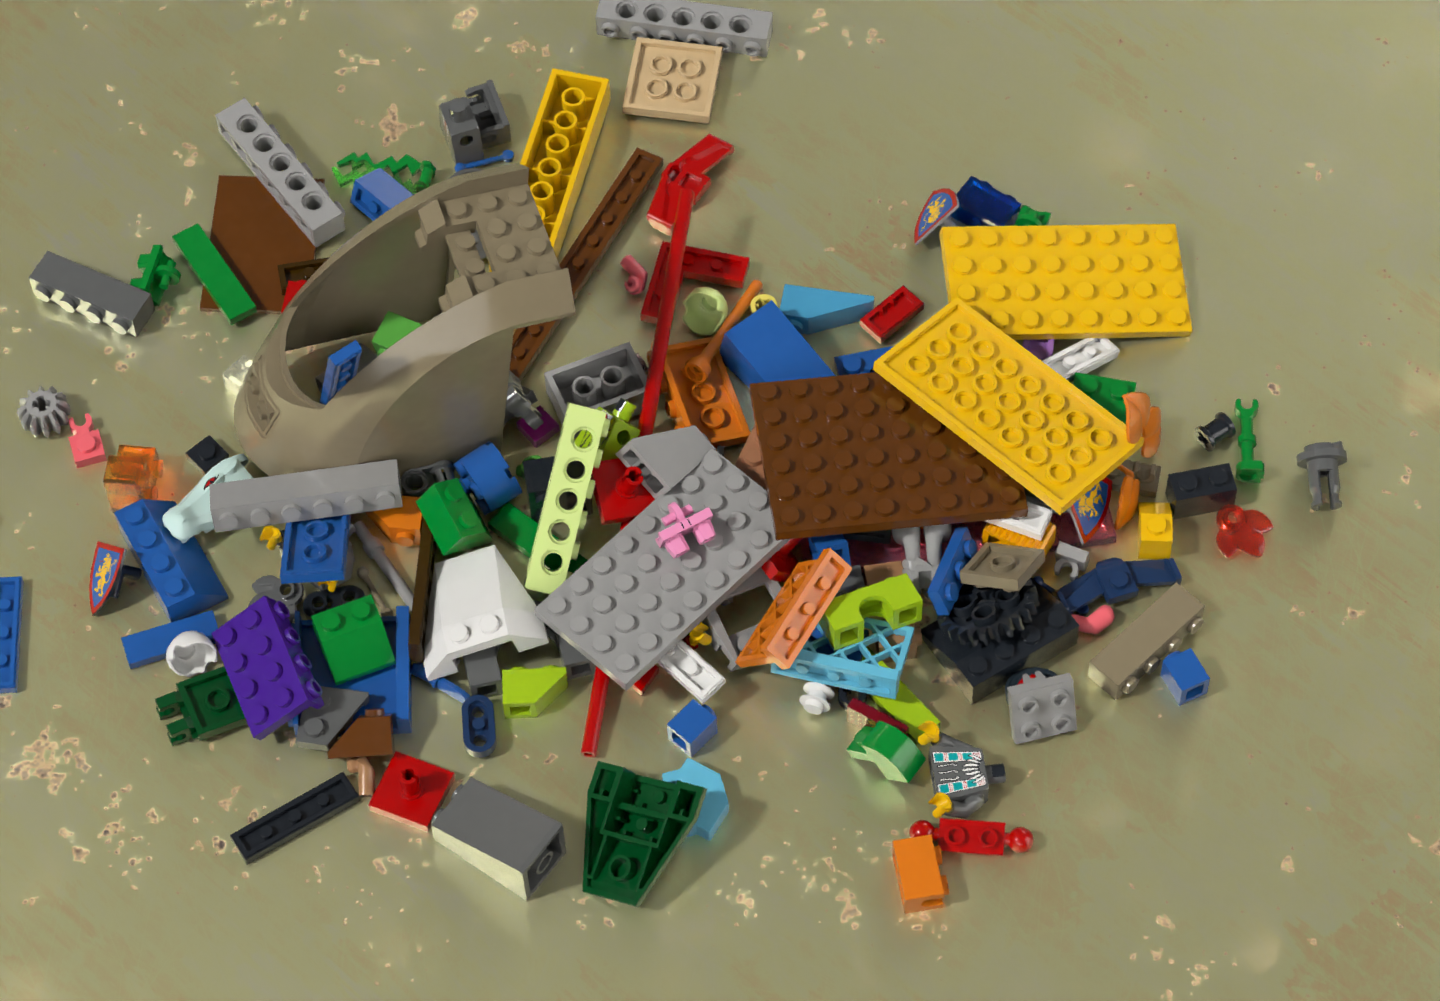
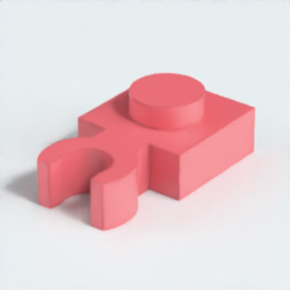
M89 413L85 414L86 423L82 426H77L73 417L69 418V426L72 434L75 436L68 438L77 468L107 461L99 429L93 430L94 424Z

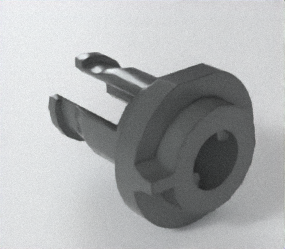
M1342 441L1334 443L1321 442L1305 446L1304 452L1299 453L1296 458L1297 466L1307 469L1309 491L1313 499L1311 509L1319 511L1320 506L1323 505L1320 478L1327 477L1330 510L1341 508L1338 466L1347 462V452L1343 448Z

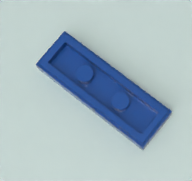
M213 610L128 635L122 637L121 640L129 667L133 669L166 659L168 646L182 632L192 630L201 632L215 644L211 633L218 629Z

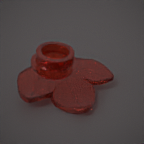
M1234 504L1223 506L1216 514V524L1219 529L1216 536V544L1226 558L1231 557L1238 549L1258 558L1263 555L1265 549L1263 534L1273 529V525L1267 516L1254 509L1244 511ZM1228 515L1234 516L1237 520V523H1232L1229 520Z

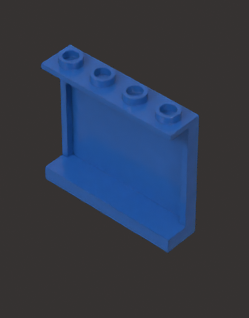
M396 606V616H380L396 664L337 686L316 638L312 620H302L300 611H295V620L291 625L300 636L301 642L299 644L303 654L311 662L312 668L310 670L314 680L323 687L369 692V703L366 706L362 705L353 716V722L360 715H365V709L384 708V713H392L394 734L412 733V662H410L408 649L411 622L409 606ZM302 712L288 721V727H294L296 736ZM346 731L341 732L338 737H341Z

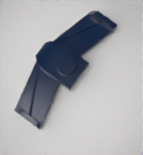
M1110 558L1097 562L1096 568L1052 593L1068 612L1072 614L1103 595L1107 604L1111 605L1137 597L1139 592L1137 587L1174 585L1176 582L1181 585L1182 576L1173 558L1141 561H1123L1119 558Z

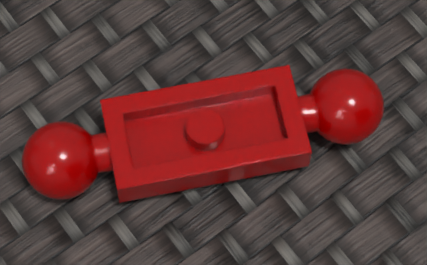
M940 818L939 828L934 827L926 820H918L912 824L909 830L910 838L932 835V840L938 841L941 851L1003 855L1004 846H1009L1016 853H1025L1032 848L1034 843L1033 835L1027 828L1017 827L1010 833H1006L1005 822Z

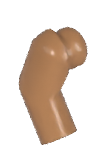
M366 756L348 758V772L358 773L359 796H373L375 793V772Z

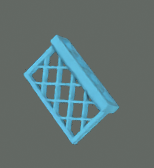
M867 617L864 619V628L870 629L873 635L864 638V641L835 650L834 653L826 655L817 653L815 650L827 643L831 646L818 622L815 628L820 631L823 637L812 642L807 640L789 669L782 670L775 663H771V673L896 700L899 681L914 635V627L904 626L892 630L887 621ZM892 634L905 636L903 642L893 647L886 640V637ZM879 641L885 650L872 656L866 646ZM860 650L866 659L859 662L849 660L846 656ZM891 657L896 663L895 669L882 667L877 662Z

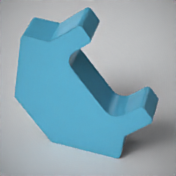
M687 758L680 769L663 773L662 781L673 784L681 781L707 789L698 819L686 837L698 835L710 841L729 812L728 798L719 773Z

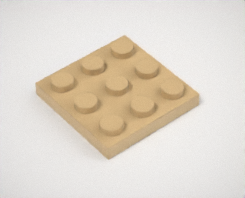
M637 37L622 106L623 114L709 124L723 47Z

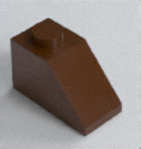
M384 708L365 709V715H360L328 751V759L393 755L395 746L392 713H384Z

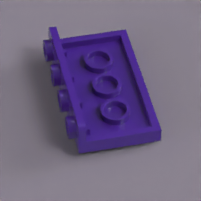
M265 595L211 633L252 736L258 740H262L309 706L316 709L324 706L321 697L322 689L313 678L310 670L312 668L311 662L303 654L299 644L301 639L288 618L290 612L283 602L276 601Z

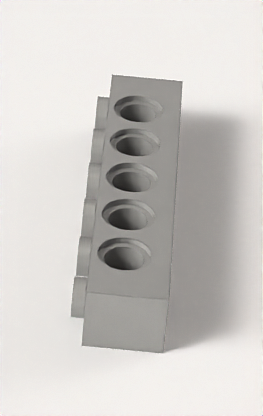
M600 0L596 13L597 35L609 38L619 37L636 41L637 37L720 46L723 47V53L732 52L748 56L767 57L773 31V12L684 0Z
M243 98L215 115L219 133L315 247L346 230L343 218L346 214L341 204L330 199L322 182L317 183L313 179L312 172L307 164L304 162L300 163L296 159L295 151L288 143L284 144L280 140L277 129L272 124L268 126L264 121L262 112L256 105L252 107Z

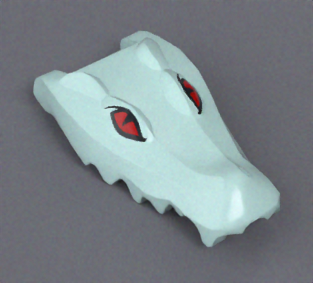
M244 453L224 459L212 467L180 503L170 508L163 515L164 527L171 532L173 537L179 539L181 543H185L192 536L202 531L208 533L215 530L210 511L209 484L253 479L251 474L245 469L249 460Z

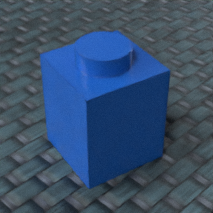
M1191 648L1183 652H1172L1163 660L1160 676L1179 706L1207 694L1210 677Z
M694 699L667 723L668 739L690 758L718 733L715 712L708 705H701Z

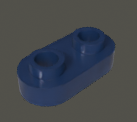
M470 696L462 705L464 746L471 756L484 758L493 753L496 748L494 707L491 700L486 696ZM477 712H482L484 714L482 717L479 718L473 716ZM478 741L486 742L483 746L475 745Z

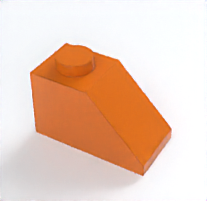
M402 496L403 507L365 512L391 543H397L406 547L420 545L423 515L416 504L420 497Z

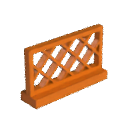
M831 548L824 549L818 559L797 563L735 660V663L741 668L775 663L782 670L789 669L853 568Z

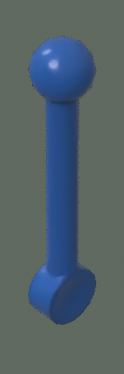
M505 150L499 156L467 164L457 163L454 169L455 172L463 169L475 168L499 161L509 163L513 161L514 153L511 150Z

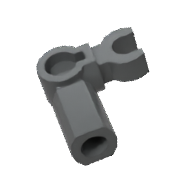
M509 371L506 409L517 418L521 416L532 429L536 430L544 423L540 418L542 415L536 408L531 406L530 400L522 392L519 378Z

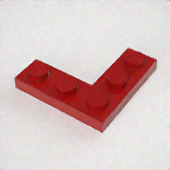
M662 241L640 314L641 321L657 323L670 242ZM685 246L675 308L684 278L743 289L750 265V258Z

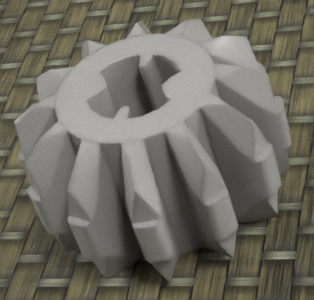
M40 385L35 393L28 389V398H20V408L17 411L23 429L31 431L35 438L42 432L47 438L51 431L60 434V426L68 425V416L71 412L66 396L62 392L57 393L53 386L45 391Z

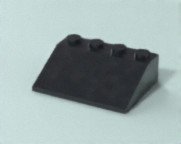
M1033 578L1031 580L1035 584L1039 596L1040 606L1036 607L1038 613L1031 615V623H1022L1023 631L1014 629L1012 631L1013 637L1003 635L1001 642L991 639L988 646H985L984 641H980L975 647L972 646L971 641L961 646L959 640L952 643L950 637H944L937 620L921 629L923 641L971 705L1005 686L1008 678L1015 672L1025 668L1038 667L1077 644L1078 623L1064 605Z

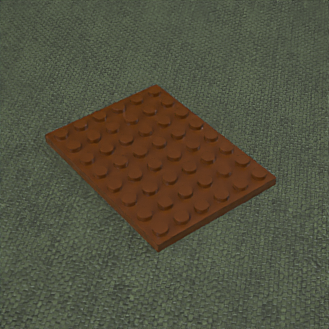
M876 372L750 384V397L776 540L1027 517V501L1024 488L1020 483Z

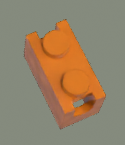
M932 835L892 841V858L904 914L943 908L942 898L944 895H949V887L946 875L940 876L938 865L943 864L940 846H934Z

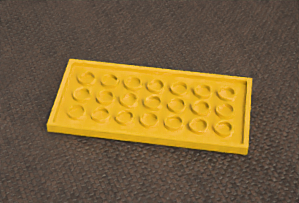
M1176 224L941 227L939 235L948 303L958 297L1013 340L1190 337L1193 331Z
M958 297L874 361L873 370L1060 515L1143 445L1144 438L1142 436L1136 444L1128 443L1126 424Z

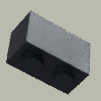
M1226 463L1168 474L1165 494L1168 503H1170L1173 520L1234 508L1237 486L1230 464Z

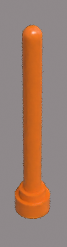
M760 280L752 281L701 355L691 357L685 365L684 372L690 380L697 383H702L706 380L711 372V360L720 349L724 334L737 325L749 308L752 299L761 291L763 284Z

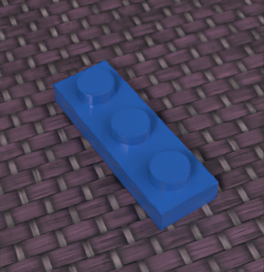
M967 527L955 528L927 591L938 616L950 614L963 585L960 580V571L977 553V544L972 539Z

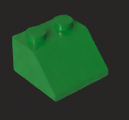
M458 478L434 483L416 501L443 556L490 544L493 541L467 488Z
M371 594L311 616L316 638L336 686L396 664L382 619Z

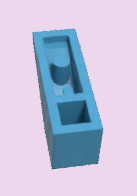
M785 284L780 310L800 334L809 335L859 322L861 318L874 309V296Z

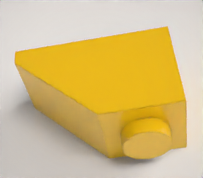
M1139 502L1138 559L1159 560L1170 558L1173 543L1170 503Z

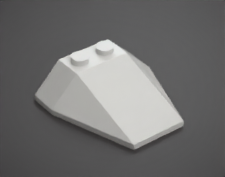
M495 545L435 563L423 657L428 681L459 672L456 658L499 644L513 641L517 650L522 652L549 643L545 623L535 615L534 609L537 607Z

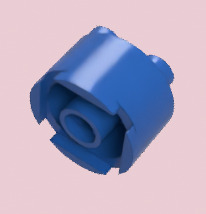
M490 441L453 464L461 477L460 481L465 485L469 494L473 493L476 498L475 502L484 516L523 493L516 477L512 478V474L508 469L510 468L496 446Z

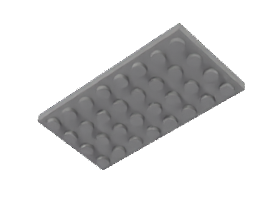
M712 448L704 455L703 461L665 495L661 494L543 600L534 609L535 615L627 691L790 539H775L767 491ZM675 501L680 508L690 504L693 513L685 516V519L709 507L713 513L711 523L716 534L713 540L699 545L693 532L683 536L690 550L676 559L670 555L665 546L659 548L655 541L659 537L658 533L675 524L672 523L665 527L661 518L670 514L668 504Z

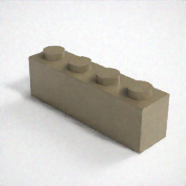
M1176 582L1090 661L1088 677L1115 700L1124 693L1130 694L1145 673L1151 674L1156 670L1163 656L1167 653L1175 652L1180 647L1182 639L1188 633L1192 635L1199 630L1204 622L1202 617L1205 605Z

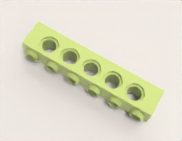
M568 402L523 585L525 589L551 594L573 574L568 572L570 560L577 559L580 542L575 541L578 529L584 530L588 515V511L583 510L585 499L592 498L595 481L590 480L593 467L599 468L603 450L598 449L600 437L606 438L609 430L610 419L605 418L606 411ZM580 430H587L591 433L592 440L587 447H578L574 442V436ZM572 461H580L584 465V472L578 478H571L567 474V466ZM567 491L573 492L577 497L576 504L569 509H565L559 504L561 494ZM558 522H564L569 526V534L564 539H556L552 536V527ZM550 553H557L562 558L560 567L555 570L547 569L544 566V559Z

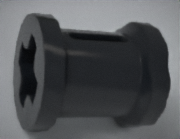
M1223 412L1217 413L1215 419L1204 427L1198 426L1195 428L1196 439L1209 452L1215 449L1217 443L1226 437L1232 438L1236 434L1233 422Z

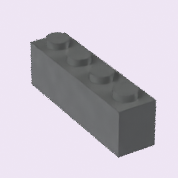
M50 251L45 253L29 277L33 293L38 299L44 302H54L68 312H77L85 315L94 323H104L120 334L127 333L138 337L155 311L151 293Z

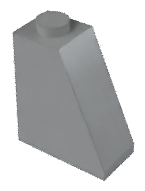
M693 425L633 438L616 453V456L627 468L636 466L641 469V476H643L641 484L656 499L661 494L665 495L701 463L704 455L712 448L715 450L716 448L710 443L707 436Z

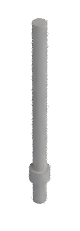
M363 521L356 522L354 524L355 533L363 543V550L370 559L375 560L406 606H409L412 613L413 592L384 553L385 547L378 537H373ZM456 658L457 665L461 661L459 658Z

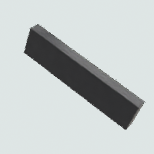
M341 772L230 835V838L248 865L360 801V797L345 773Z

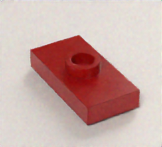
M903 285L861 318L860 326L881 344L924 310V303Z

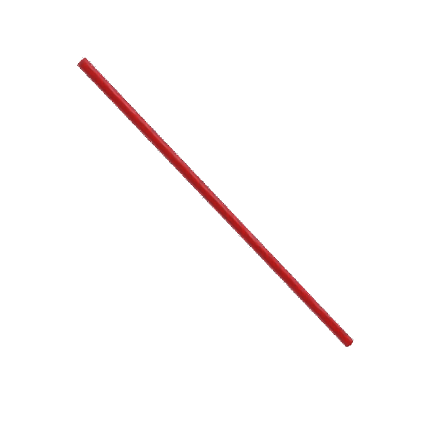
M681 189L679 193L638 429L640 434L638 437L653 434L695 192L691 189ZM632 520L621 522L620 531ZM597 666L595 668L580 753L588 758H595L597 755L610 677Z

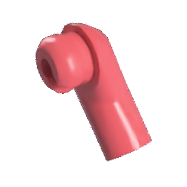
M632 255L625 256L620 262V265L629 274L628 281L624 283L625 289L631 295L640 294L645 289L648 273Z
M1108 605L1100 606L1088 617L1071 614L1079 625V632L1093 635L1102 632L1115 619L1114 610Z

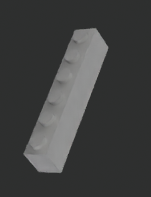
M397 459L209 484L210 511L215 533L403 507Z

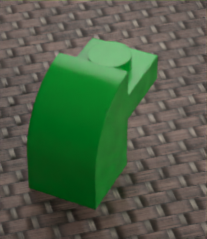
M878 721L875 727L864 726L855 735L854 740L846 749L852 758L874 762L886 779L909 783L926 761L925 756L907 735L894 726L882 721Z

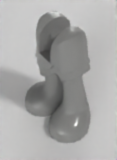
M951 524L923 526L927 562L921 559L920 527L892 529L894 541L897 544L904 545L906 560L902 561V573H907L919 595H921V589L929 588L942 559V543L948 541L951 537Z

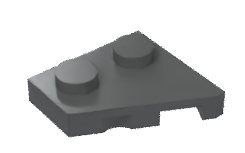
M320 686L323 692L321 697L324 706L320 709L309 706L302 711L295 740L296 747L329 751L338 740L339 734L346 731L353 722V716L362 705L366 706L369 703V692Z

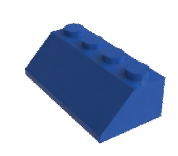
M141 499L114 512L124 540L170 623L194 616L229 599L195 536H192L187 542L181 543L179 539L173 537L171 532L164 527L162 517L170 508L177 505L176 502Z

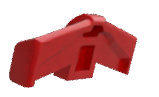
M709 133L674 162H670L661 173L660 183L646 215L650 225L671 236L680 190H693L695 192L693 205H696L711 185V178L704 174L725 157L734 153V145Z

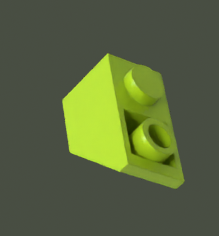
M547 665L543 668L527 669L525 667H513L510 670H502L505 719L538 717L568 688L566 667Z

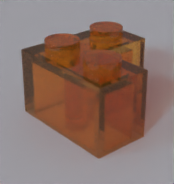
M119 445L117 456H108L103 484L112 513L141 499H158L156 482L157 478H162L164 465L163 460H159L155 447Z

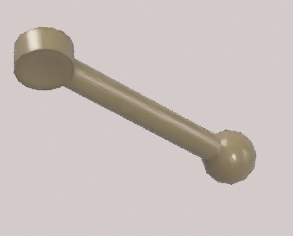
M363 566L358 568L357 576L366 583L381 609V616H394L393 610L385 606L368 576L369 570Z

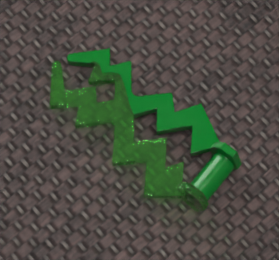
M353 152L337 162L339 168L351 164L352 171L345 176H342L336 167H332V172L340 187L352 181L354 182L355 179L378 168L384 171L390 168L393 174L392 177L413 195L428 188L436 172V168L431 161H422L420 163L408 154L398 162L390 156L378 164H374L367 152L359 158ZM365 165L367 170L359 174L357 169ZM408 167L412 177L420 171L421 176L419 181H416L413 186L411 179L403 184L398 173Z

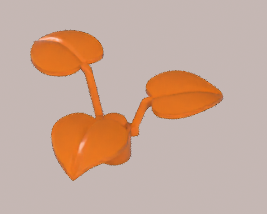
M1130 392L1124 394L1122 397L1126 407L1128 443L1136 444L1142 435L1144 441L1141 447V455L1144 458H1151L1157 452L1161 441V410L1157 406L1150 407V398L1146 393ZM1122 464L1117 467L1118 470L1125 473V477L1120 488L1118 511L1115 525L1112 528L1114 530L1120 529L1133 518L1140 498L1139 479H1135L1134 472Z

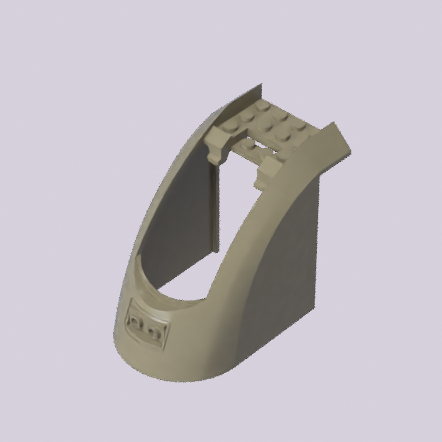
M515 163L457 175L432 185L400 202L361 229L339 247L315 271L292 298L269 332L250 365L236 397L234 405L236 434L245 453L259 469L269 476L397 459L401 479L402 475L410 469L431 465L440 460H450L454 464L460 458L488 441L493 443L501 453L514 329L572 317L576 314L568 268L561 269L528 185V167ZM476 230L492 272H485L484 262L479 256L475 245V238L471 234L476 232ZM456 267L459 277L454 280V271ZM388 311L415 322L429 320L371 361L339 390L326 405L313 401L298 388L289 372L286 351L375 332Z

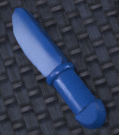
M417 662L411 665V673L416 678L419 677L431 684L433 688H438L461 703H464L470 697L465 690L443 677L428 681L423 663Z

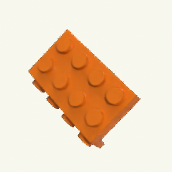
M713 337L668 345L660 394H663L665 397L666 414L669 419H673L674 429L695 425L707 436L710 443L716 449L718 445L728 447L746 443L750 430L720 351L718 350L711 360V372L704 382H694L684 372V367L690 358L701 355ZM653 341L651 343L650 351H647L648 366L650 363Z

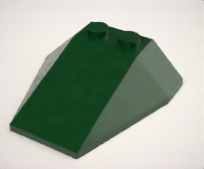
M598 761L587 792L582 892L639 908L696 823L707 789L681 781L673 784L637 775L624 767Z

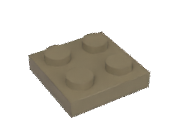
M986 542L960 571L961 583L974 585L977 588H998L1006 592L1020 591L1044 563V549Z

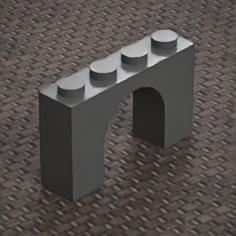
M534 601L536 606L541 603L540 601ZM545 624L548 638L557 646L562 666L567 669L568 680L595 674L596 665ZM503 644L462 656L471 696L483 695L489 698L503 694L502 678L497 662V655Z

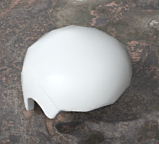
M193 630L186 631L176 636L166 650V660L169 668L177 675L190 677L199 673L203 674L206 673L210 662H217V648L205 634Z

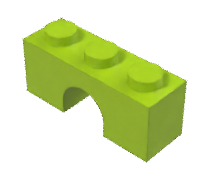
M905 573L834 597L820 619L819 625L835 651L864 641V619L867 617L878 616L885 619L892 630L921 621L923 600L909 576Z

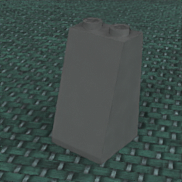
M470 777L465 785L461 784L455 789L450 803L445 809H439L431 821L434 840L526 901L566 854L563 824Z

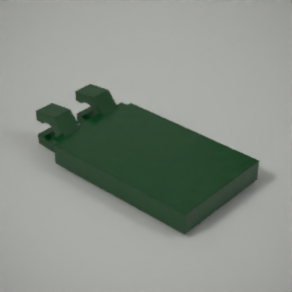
M225 666L176 683L177 691L155 699L156 711L160 720L176 716L180 711L183 715L182 719L166 725L168 730L167 736L172 746L187 742L191 737L193 740L198 739L202 741L248 724Z

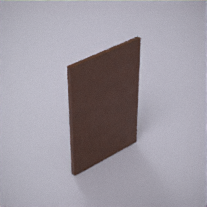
M219 175L210 241L256 305V313L281 314L285 295H282L277 265L314 260L317 247L312 244L257 177ZM313 178L317 183L322 182L325 186L324 179ZM203 286L200 311L221 312Z

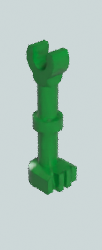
M1241 399L1236 400L1234 413L1241 422V435L1238 436V446L1241 448V462L1236 465L1235 473L1239 481L1247 483H1260V479H1264V463L1260 460H1254V448L1257 445L1256 436L1253 434V418L1256 417L1259 404L1257 399H1253L1252 408L1245 409L1241 406Z

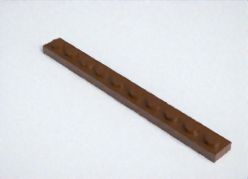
M638 147L636 148L559 264L561 269L568 268L574 301L662 168L663 158ZM562 319L517 328L514 332L509 371L519 378L520 383Z

